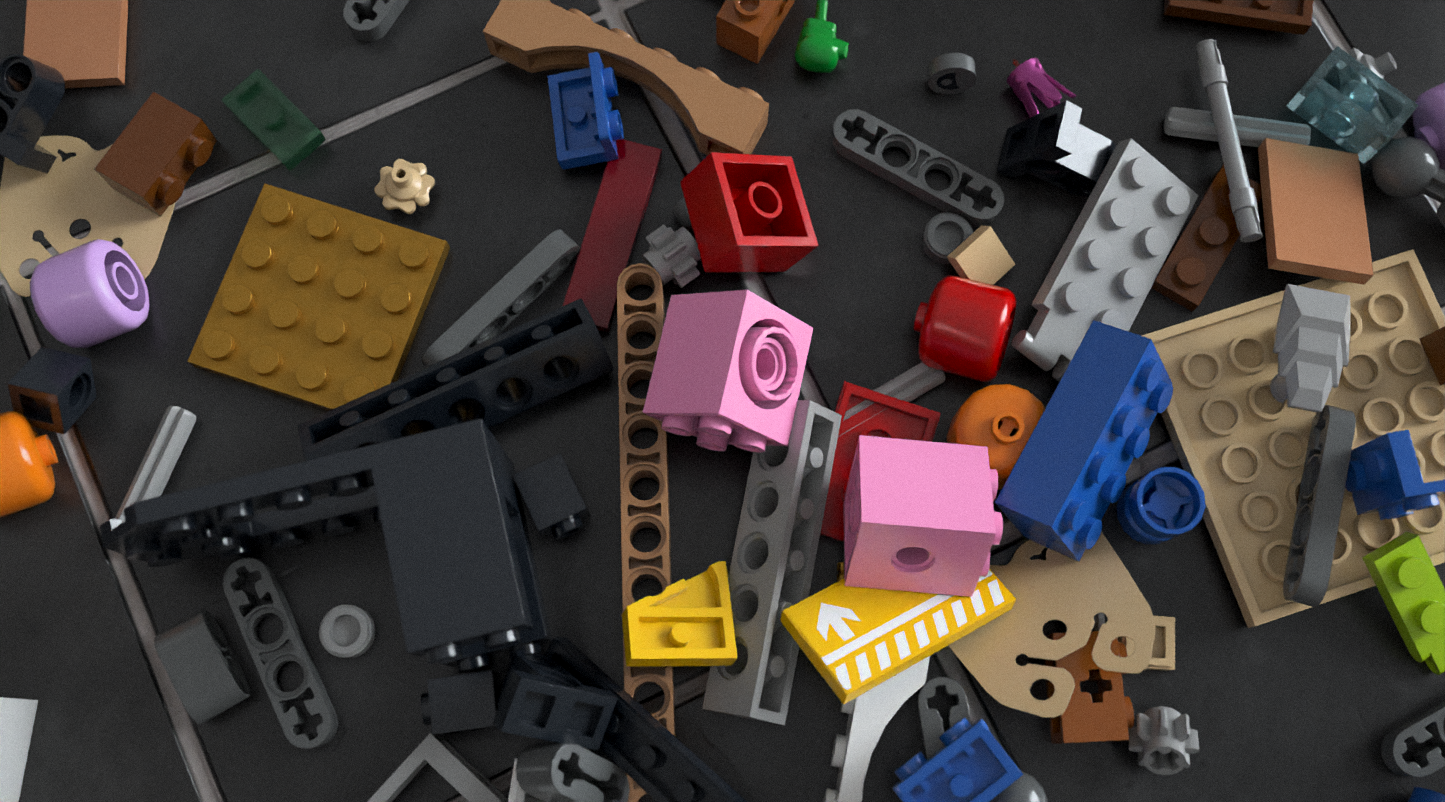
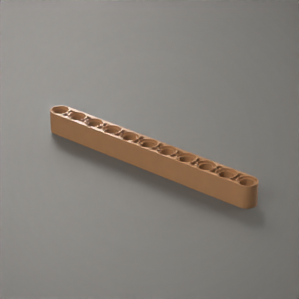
M641 263L625 268L618 277L617 282L623 612L627 606L636 602L633 593L634 588L640 581L654 579L661 584L662 592L667 586L672 584L668 432L661 429L662 421L643 413L646 398L639 399L630 394V388L634 383L643 379L651 380L665 323V304L661 276L655 268ZM638 285H647L654 290L653 294L646 300L638 301L628 296L631 289ZM639 332H648L655 337L653 344L646 349H635L630 346L629 341L633 335ZM639 429H652L658 434L656 443L647 449H638L630 443L631 437ZM641 478H652L660 485L659 491L656 496L649 500H638L631 494L633 485ZM643 528H653L661 535L657 548L646 553L636 550L632 545L636 532ZM623 634L624 690L635 700L636 693L642 686L650 683L659 685L664 691L665 701L662 708L651 715L676 737L674 666L626 667ZM626 773L630 788L627 802H639L641 797L648 793Z

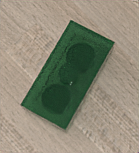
M259 69L254 71L221 99L226 107L289 171L326 141L322 132Z

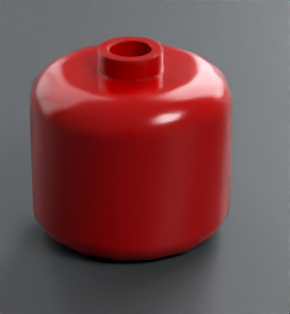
M958 276L942 278L935 285L929 302L920 303L915 317L914 331L920 332L918 353L924 365L981 382L993 380L1003 362L1016 311L1014 293L1004 287Z

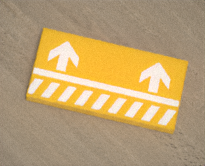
M990 569L986 577H979L972 597L844 586V579L783 610L780 622L841 702L846 704L1013 608L1016 598Z

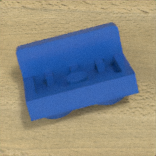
M599 52L588 53L589 68L548 76L557 161L562 170L619 159L616 140L624 139V132L620 113L618 110L612 111L611 97L618 96L617 81L613 67H604Z
M1409 429L1386 433L1351 450L1345 487L1352 493L1357 515L1378 512L1380 520H1389L1414 514V511L1440 505L1438 496L1445 494V480L1424 483Z
M963 717L938 737L945 746L934 755L926 759L920 751L895 771L900 781L892 789L902 802H989L1020 778L1023 773L989 731L990 728L983 719H978L971 725Z

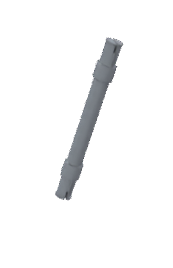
M1206 39L1195 46L1199 57L1200 77L1204 92L1208 95L1230 189L1228 196L1237 229L1240 232L1241 242L1244 241V243L1253 242L1263 237L1259 225L1258 205L1254 189L1250 187L1227 91L1228 80L1219 49H1217L1216 40L1213 41V39Z

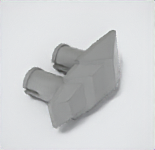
M1292 284L1286 285L1273 353L1278 354V374L1272 379L1270 384L1271 393L1278 402L1283 403L1287 399L1288 407L1317 413L1322 412L1332 387H1338L1342 367H1347L1349 362L1351 332L1350 295Z

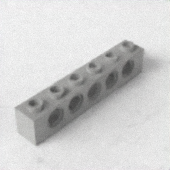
M811 400L797 401L788 446H766L763 453L753 452L728 575L738 658L732 666H710L702 709L785 725L799 645L780 622L783 610L809 597L842 415Z

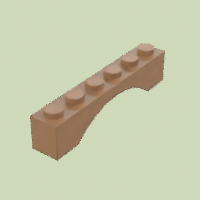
M501 0L483 30L490 54L530 73L550 69L589 68L588 53L599 52L605 68L613 67L615 75L637 83L666 103L690 131L699 152L709 155L711 152L752 154L768 124L769 103L765 102L757 92L746 87L737 89L722 82L715 73L702 67L691 68L678 62L674 55L662 48H653L652 50L635 42L631 35L621 29L611 28L609 30L594 23L582 11L573 8L565 10L552 4L550 0Z

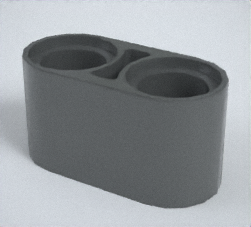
M202 610L154 638V645L158 656L184 708L196 723L203 724L251 696L248 680L218 622L208 611Z

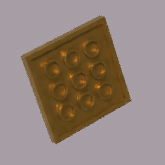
M264 183L187 362L196 368L327 411L337 408L399 379L450 246L445 240Z

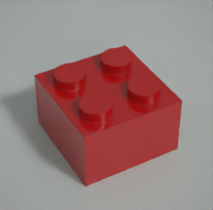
M711 152L680 181L705 272H785L818 247L792 157Z

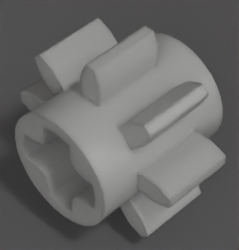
M662 225L645 237L650 247L642 255V259L645 264L656 269L661 276L663 286L672 280L675 285L678 283L682 288L700 275V272L695 267L697 261L701 259L697 242L686 228L681 227L674 232L671 227L667 228L665 225Z
M1158 706L1148 709L1144 714L1138 713L1137 727L1128 729L1129 750L1138 752V765L1146 766L1147 769L1156 774L1171 775L1180 772L1184 767L1189 768V754L1199 753L1198 730L1190 729L1189 716L1187 714L1181 715L1173 708Z

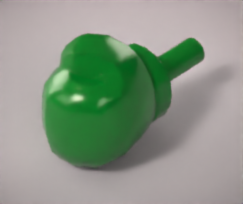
M817 0L815 18H807L804 21L794 57L796 63L801 68L811 72L830 73L835 69L838 60L846 59L849 43L836 38V24L826 21L827 0Z

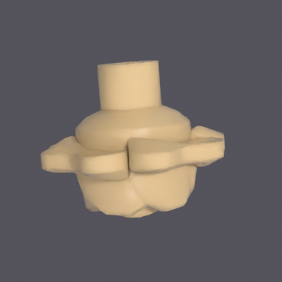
M398 159L394 162L393 168L388 166L381 168V180L376 185L374 192L377 197L383 198L382 204L385 209H400L406 214H412L416 210V205L426 206L429 204V192L435 185V180L427 174L425 164H412L404 159Z

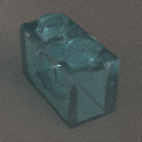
M1337 46L1286 106L1347 152L1358 154L1359 160L1365 164L1394 137L1419 105Z

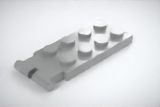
M1132 138L1118 142L1031 304L1038 310L1028 331H1019L1011 343L1012 347L1044 371L1052 369L1056 364L1052 377L1059 382L1093 320L1129 332L1199 196Z

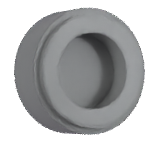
M349 604L331 609L322 619L319 628V637L323 647L330 654L341 658H355L364 654L373 644L376 635V627L371 615L364 609Z

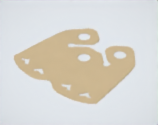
M41 136L37 144L57 157L48 173L17 165L5 157L0 186V271L16 294L23 297L31 296V279L21 276V264L27 259H36L39 263H42L52 257L40 242L33 241V233L38 230L44 232L46 240L59 254L93 240L100 239L112 242L115 238H120L123 240L121 248L135 261L144 279L149 276L158 259L175 203L169 205L160 217L113 190L94 170L111 146L96 151L80 138L71 136ZM62 150L65 154L73 152L76 153V156L70 157L63 162L61 155L57 151ZM78 219H85L91 225L90 233L82 239L73 238L70 234L71 224Z
M1102 531L1096 544L1091 549L1085 550L1080 561H1076L1047 548L1046 560H1030L1031 556L1041 554V551L1047 547L1029 540L1017 549L1008 565L989 566V569L1016 598L1013 608L948 646L985 691L1000 704L1040 717L1054 718L1062 715L1069 704L1075 688L1074 678L1071 673L1064 668L1036 664L1020 666L1016 663V657L1020 654H1025L1030 658L1057 661L1086 646L1095 624L1094 616L1097 613L1105 614L1108 621L1102 624L1091 655L1095 664L1105 671L1139 674L1148 667L1152 657L1156 621L1149 604ZM1051 620L1062 621L1067 627L1065 636L1058 640L1048 639L1043 634L1045 623ZM1128 637L1134 641L1136 646L1134 653L1130 656L1118 657L1112 653L1110 645L1115 638ZM1039 679L1049 680L1054 685L1055 692L1047 700H1037L1030 693L1032 683Z

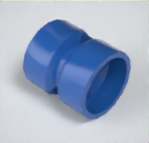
M1161 467L1149 472L1123 491L1117 504V518L1123 531L1133 540L1143 544H1160L1193 529L1200 522L1206 507L1205 494L1199 482L1189 472L1177 467Z

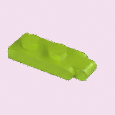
M1405 532L1362 557L1411 656L1419 663L1425 661L1433 673L1440 675L1445 672V588L1419 535Z

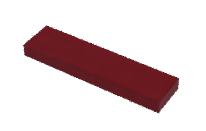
M624 139L616 140L619 159L607 162L563 306L582 298L597 329L609 333L617 307L618 277L630 264L662 159V149Z

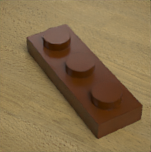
M1165 0L1164 15L1305 35L1312 26L1314 0Z
M1224 164L1212 179L1169 252L1151 287L1153 290L1192 312L1200 305L1240 236L1228 196L1230 189ZM1248 178L1250 187L1254 189L1258 204L1262 198L1261 185Z

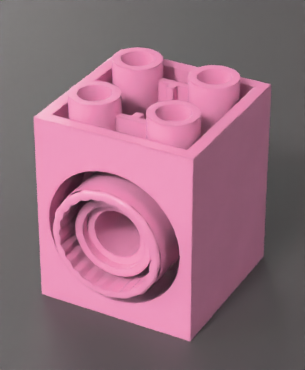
M749 290L671 295L643 413L662 421L661 429L676 435H693L697 437L696 444L709 450L726 451L727 445H734L742 450L763 453L766 446H788L813 327Z
M859 435L843 502L844 586L972 597L979 577H986L988 574L991 546L999 545L1003 530L1001 512H994L993 501L998 490V473L996 469H990L988 447Z

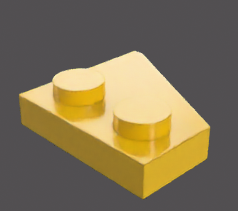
M718 561L711 564L706 571L686 581L683 578L667 586L662 593L656 596H647L627 606L622 614L626 667L732 666L738 658L726 561Z

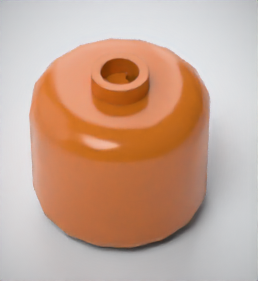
M1011 384L989 385L972 393L958 409L947 433V443L988 447L990 469L997 470L998 490H1001L1041 418L1045 406L1043 402L1026 389Z
M7 411L0 414V518L45 503L50 500L55 488V479L51 465L58 463V458L47 434L39 436L26 417L15 411Z

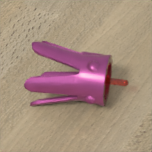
M1037 58L1028 59L1022 64H1019L1016 59L1012 61L1016 69L1009 75L1006 83L1013 88L1016 96L1023 102L1030 118L1039 114L1031 93L1040 99L1048 109L1061 103L1062 95L1057 89L1071 98L1076 97L1074 93L1050 77Z

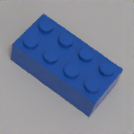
M1095 320L1092 321L995 501V504L1025 538L1076 561H1080L1085 550L1091 549L1098 541L1102 531L1101 519L1109 504L1117 502L1121 497L1126 485L1125 474L1134 457L1139 458L1144 453L1150 438L1149 428L1157 413H1163L1167 409L1173 395V383L1151 339Z

